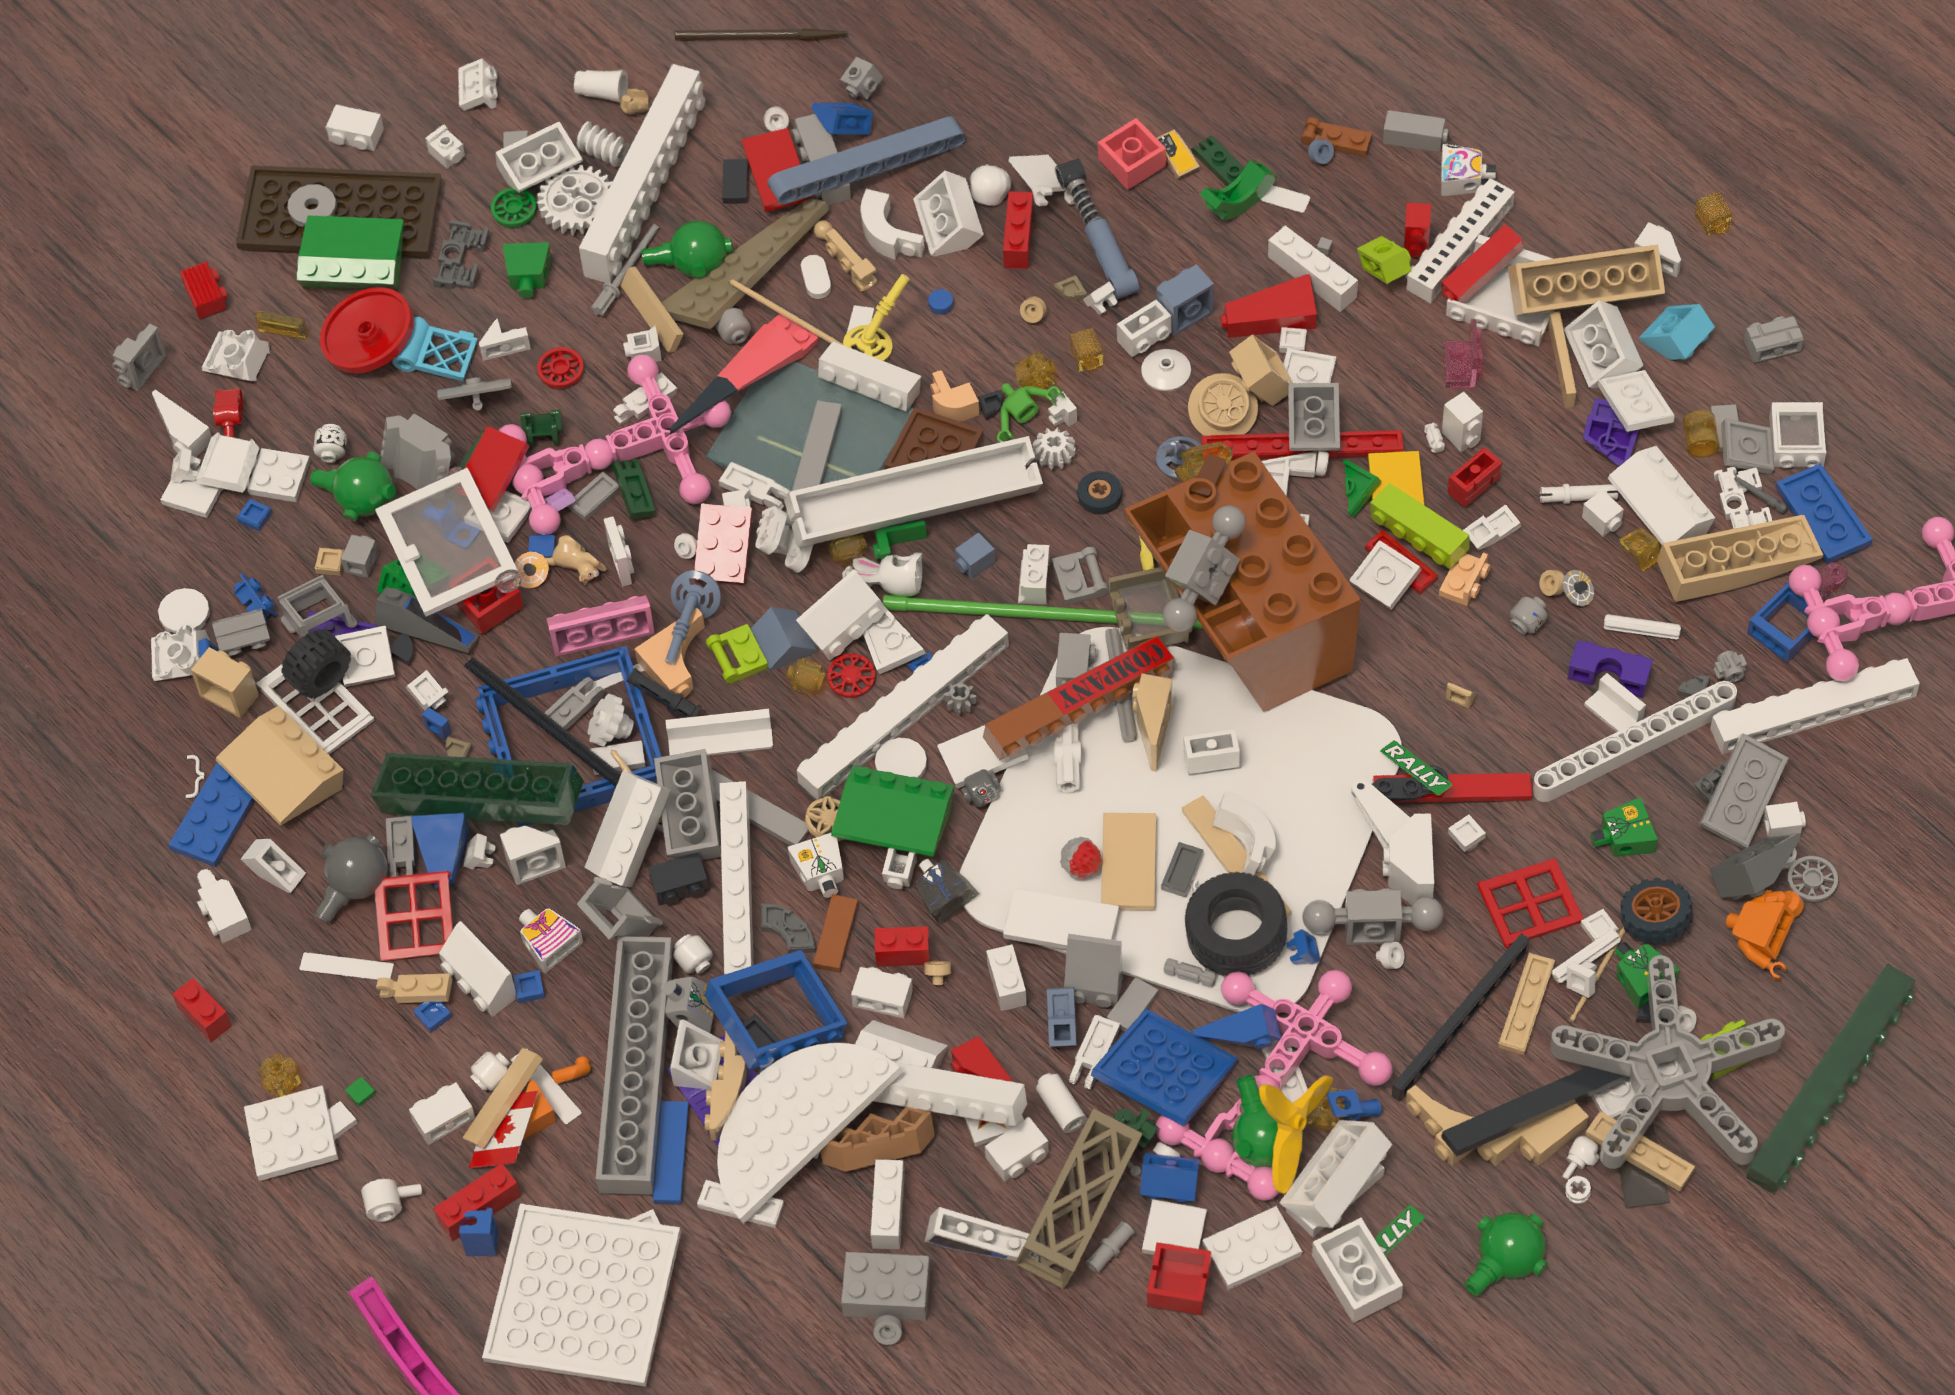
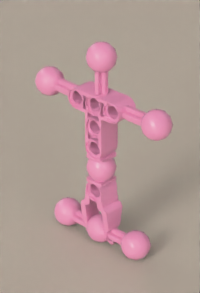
M647 355L634 357L628 365L627 373L634 384L642 386L648 399L651 419L617 430L611 436L606 435V440L601 438L593 439L585 447L581 444L579 447H569L558 451L547 448L528 458L524 455L512 478V484L519 493L523 494L521 499L528 500L531 505L532 511L529 515L530 527L537 534L551 535L557 531L560 525L561 518L559 512L554 506L546 504L543 496L554 494L563 488L566 489V484L583 477L587 472L588 474L592 473L591 468L602 470L610 466L612 461L632 460L662 448L668 460L677 465L681 474L682 481L679 487L681 497L687 503L693 505L703 503L710 494L711 485L704 475L696 473L689 458L688 441L684 431L703 424L712 428L724 426L728 423L731 416L730 405L726 400H723L675 433L670 434V430L665 429L670 428L678 420V417L670 399L665 394H661L655 379L659 371L658 364L652 357ZM509 424L499 429V431L525 443L527 442L526 433L520 426ZM552 466L556 475L544 480L540 469Z
M1933 517L1928 519L1922 528L1923 540L1928 546L1937 548L1946 567L1942 579L1943 583L1918 587L1912 592L1907 590L1904 595L1901 593H1890L1885 597L1881 595L1879 597L1855 598L1853 595L1846 594L1828 599L1823 603L1818 592L1821 587V574L1816 568L1810 565H1800L1790 573L1789 586L1795 594L1804 597L1808 606L1804 610L1809 615L1807 619L1808 630L1813 636L1818 638L1817 642L1825 644L1829 653L1826 660V671L1831 678L1837 681H1848L1858 673V658L1853 652L1844 649L1841 642L1855 641L1861 633L1877 629L1878 626L1885 627L1886 623L1900 625L1906 622V620L1908 622L1912 620L1921 621L1955 614V550L1951 544L1954 538V527L1949 520L1943 517ZM1839 614H1844L1853 623L1840 626Z
M1331 970L1321 976L1318 983L1320 995L1309 1011L1288 999L1274 1001L1255 990L1252 979L1246 973L1233 972L1223 979L1221 993L1229 1004L1238 1006L1247 1003L1253 1007L1264 1004L1274 1008L1279 1031L1284 1034L1267 1058L1265 1069L1261 1068L1259 1075L1254 1076L1258 1088L1265 1083L1273 1085L1281 1091L1282 1086L1289 1081L1309 1050L1325 1058L1338 1056L1358 1068L1360 1077L1366 1084L1379 1086L1390 1079L1393 1065L1385 1054L1377 1051L1368 1054L1363 1053L1341 1040L1340 1030L1323 1020L1333 1004L1344 1002L1351 994L1352 982L1343 971ZM1281 1012L1289 1014L1286 1018H1280L1277 1015ZM1302 1026H1310L1313 1029L1310 1031H1302L1300 1028ZM1326 1039H1332L1335 1041V1043L1332 1045H1327L1323 1043V1041ZM1293 1046L1296 1047L1298 1050L1294 1053L1287 1052L1285 1049ZM1277 1067L1284 1070L1279 1074L1271 1072L1273 1068ZM1241 1099L1237 1101L1228 1113H1221L1216 1117L1205 1134V1138L1190 1130L1189 1123L1183 1127L1163 1115L1158 1118L1156 1126L1159 1128L1155 1133L1164 1144L1170 1146L1184 1144L1194 1150V1158L1201 1157L1204 1166L1209 1171L1215 1173L1226 1172L1227 1178L1234 1174L1247 1182L1250 1193L1256 1199L1262 1201L1271 1200L1279 1194L1273 1186L1271 1167L1254 1168L1247 1165L1239 1158V1155L1227 1140L1218 1138L1223 1130L1231 1131L1233 1129L1236 1119L1242 1113L1240 1108Z

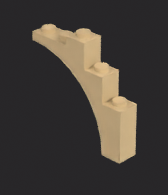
M1416 1085L1407 1091L1406 1107L1413 1116H1419L1423 1120L1430 1134L1435 1135L1434 1150L1441 1160H1447L1451 1166H1454L1473 1151L1470 1150L1456 1157L1441 1138L1442 1131L1473 1117L1448 1109L1431 1099ZM1575 1103L1477 1147V1150L1484 1160H1490L1496 1166L1520 1147L1523 1156L1529 1161L1533 1160L1539 1166L1587 1128L1589 1116Z

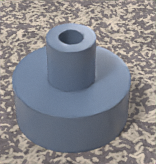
M1315 139L1309 146L1308 154L1313 162L1325 164L1332 159L1334 148L1328 140Z

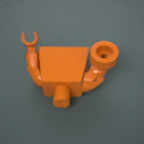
M1766 890L1764 894L1746 902L1740 914L1730 913L1727 916L1726 926L1729 929H1733L1732 935L1738 941V948L1748 960L1762 969L1767 968L1770 970V977L1775 981H1780L1781 977L1776 975L1773 970L1780 968L1786 972V967L1781 962L1772 963L1770 960H1776L1794 918L1804 908V902L1795 891L1772 892V890Z

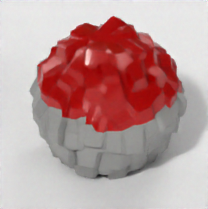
M1078 837L1069 840L1061 850L1060 863L1061 867L1072 878L1086 879L1087 876L1098 872L1102 859L1100 851L1092 840Z

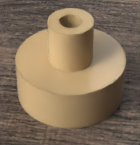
M1029 297L1021 304L1020 314L1025 321L1036 323L1045 316L1046 305L1038 297Z
M1558 570L1545 571L1539 581L1541 591L1547 596L1560 595L1564 591L1563 573Z
M925 962L924 974L933 976V985H942L943 975L951 974V962Z

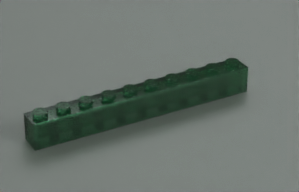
M1889 964L1885 966L1748 1166L1746 1174L1748 1180L1775 1195L1779 1187L1783 1189L1786 1187L1792 1176L1790 1174L1794 1166L1798 1168L1806 1156L1804 1151L1807 1146L1813 1147L1820 1135L1817 1131L1822 1125L1826 1127L1834 1115L1832 1109L1834 1106H1841L1848 1094L1845 1090L1849 1084L1852 1086L1856 1084L1862 1073L1859 1071L1862 1065H1869L1875 1055L1873 1049L1877 1044L1881 1046L1889 1034L1887 1029L1890 1024L1895 1026L1903 1013L1901 1011L1903 1005L1909 1006L1916 994V991L1913 990L1916 981L1914 978Z

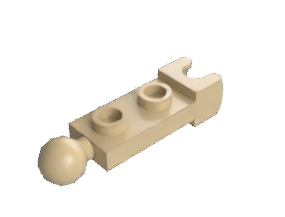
M819 221L814 227V233L819 239L827 241L825 247L828 253L839 260L842 269L846 273H851L852 282L861 292L873 287L877 283V279L873 276V273L876 272L875 267L867 258L862 260L832 227L831 223Z

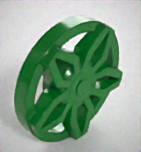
M513 188L499 192L491 203L493 218L497 223L508 229L519 227L532 221L537 209L535 198L529 191L523 190L518 192ZM513 194H521L524 196L516 198ZM503 198L504 204L496 206L499 200ZM532 203V208L530 211L527 207Z

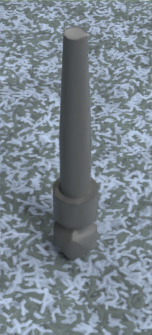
M1735 476L1734 480L1766 501L1767 505L1772 508L1776 507V510L1781 514L1786 512L1788 505L1778 502V499L1774 496H1769L1757 487Z

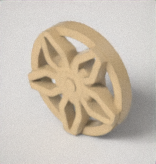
M827 796L814 801L808 807L805 815V824L810 833L816 838L832 831L838 809L835 811V806L839 807V800ZM810 819L819 822L817 829L812 825Z

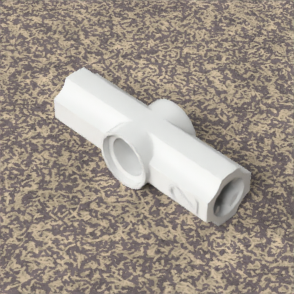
M1078 723L1066 726L1060 733L1056 734V742H1054V765H1056L1057 770L1056 785L1057 789L1063 791V793H1073L1080 786L1081 743L1078 742Z

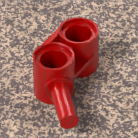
M241 388L215 390V405L213 406L215 425L224 428V436L234 438V427L242 424Z

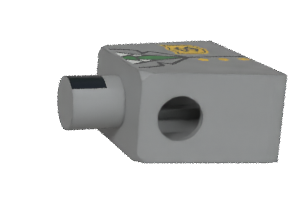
M695 977L674 979L665 983L663 993L668 996L665 1013L677 1028L679 1027L680 1020L684 1019L710 1033L714 1011L704 996L707 983Z

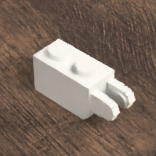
M201 870L197 876L201 887L198 890L201 900L197 904L203 916L209 915L211 921L207 923L213 936L219 935L222 943H225L251 931L249 920L229 881L223 879L216 881L210 870Z

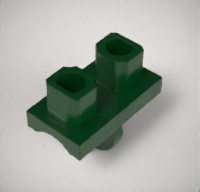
M1143 1108L1136 1118L1135 1114L1128 1109L1118 1110L1114 1114L1113 1119L1142 1133L1136 1147L1143 1150L1159 1128L1146 1119L1150 1112Z

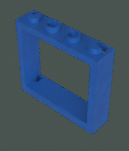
M802 950L710 979L704 993L706 1000L750 1070L757 1067H767L772 1062L803 1048L837 1043L842 1039L848 1024ZM794 976L825 1026L757 1048L727 1000V997Z

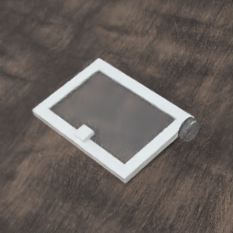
M454 467L449 471L448 477L375 509L425 616H429L495 585L500 592L508 593L517 589L522 582V578L468 468L462 470L461 467Z

